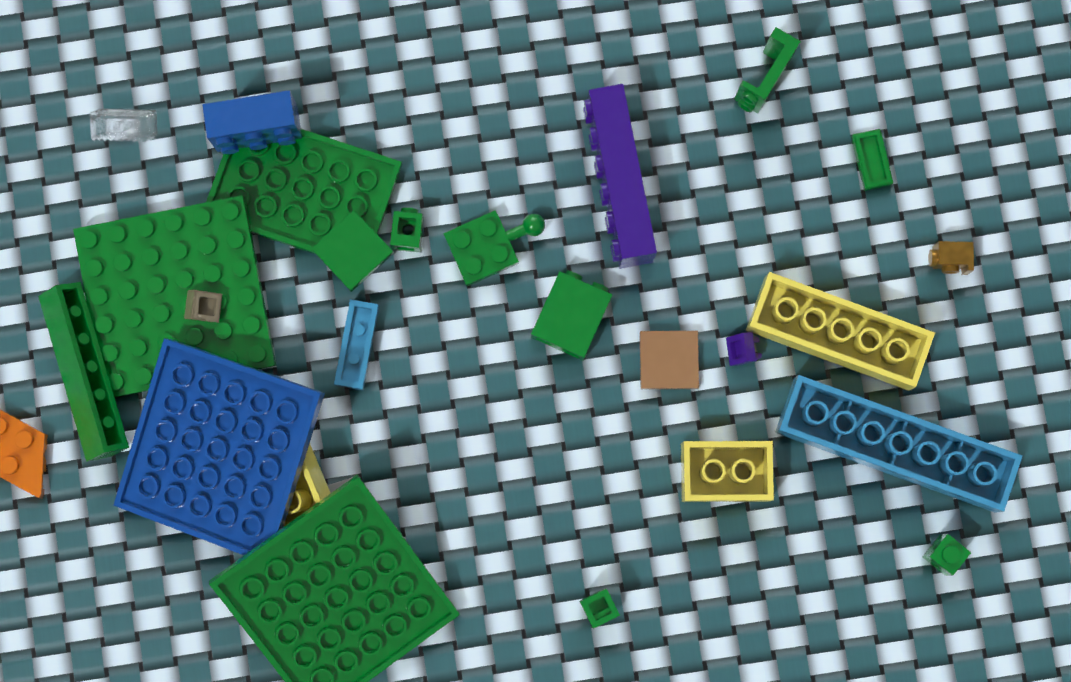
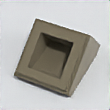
M188 290L184 318L219 323L222 294Z

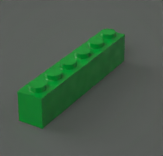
M81 282L55 285L38 297L85 459L88 462L112 457L129 448L82 285Z

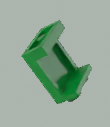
M775 27L763 50V53L774 59L775 62L759 87H755L744 80L742 81L734 98L741 109L749 113L754 111L758 114L793 58L801 41Z
M567 270L565 274L559 271L532 330L531 338L584 361L589 346L611 301L612 294L608 293L609 288L602 284L593 282L590 285L581 281L583 277L575 272Z

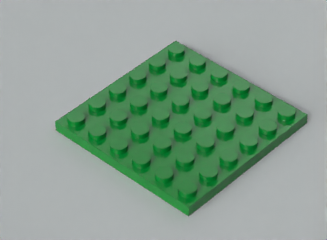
M240 195L73 229L86 302L115 398L148 391L164 338L187 344L255 369L277 366L245 196ZM188 290L222 294L219 323L184 318Z
M358 474L209 580L211 588L285 682H368L460 615Z

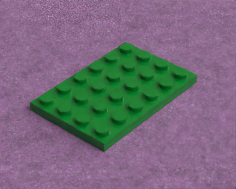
M301 129L302 139H296L294 144L279 145L277 142L267 144L266 148L260 150H251L250 147L240 148L239 152L234 154H223L206 201L210 202L243 195L245 196L251 233L315 254L311 248L353 210L378 235L403 164L401 161Z

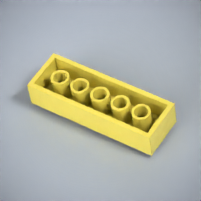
M769 272L764 278L745 330L908 391L917 386L935 332Z

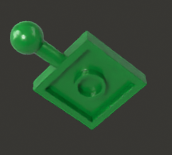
M496 210L443 234L468 287L519 264L510 242L524 235L538 236L542 234L545 229V221L539 214H529L524 218L523 224L505 231Z

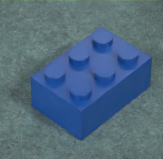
M290 90L202 104L207 139L216 151L222 154H234L239 152L240 148L250 147L251 150H260L266 148L267 144L277 142L279 145L294 144L296 139H302L298 106Z

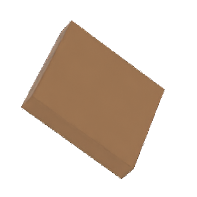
M640 331V390L699 389L698 331Z

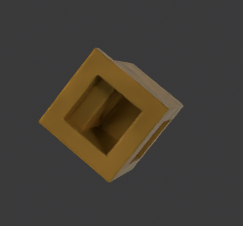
M939 241L932 246L933 249L929 250V266L933 267V269H942L943 274L959 273V269H961V275H968L974 271V242Z

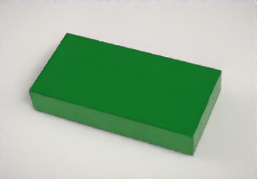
M881 129L852 134L851 139L864 191L892 185L893 179Z

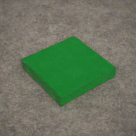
M355 210L311 248L351 292L394 254L390 247Z

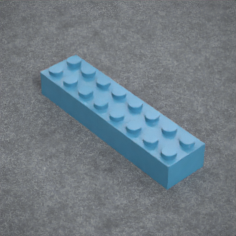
M801 375L793 379L775 433L994 513L1005 511L1022 459V455Z

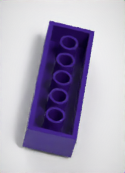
M617 84L590 89L588 99L584 100L583 113L585 123H591L589 128L590 134L588 135L591 152H597L594 169L596 178H602L601 189L599 190L602 207L607 206L608 208L605 225L607 234H613L614 240H611L612 245H610L613 262L618 261L619 269L653 263L657 250L624 85Z

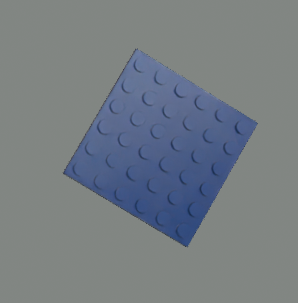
M164 338L113 506L236 553L247 554L285 525L325 393L187 344Z

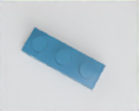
M350 299L334 381L335 386L364 390L379 304Z

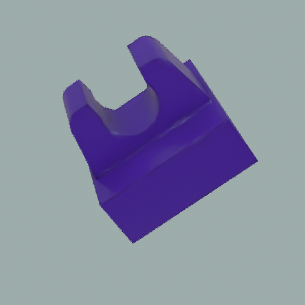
M752 332L727 337L726 343L730 366H739L760 359L762 354L755 353L754 343L760 342L759 337L753 336Z

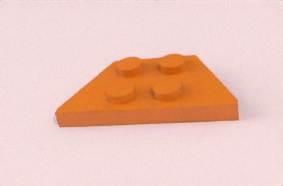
M0 409V477L42 499L45 490L43 489V473L46 472L45 450L47 449L48 435Z

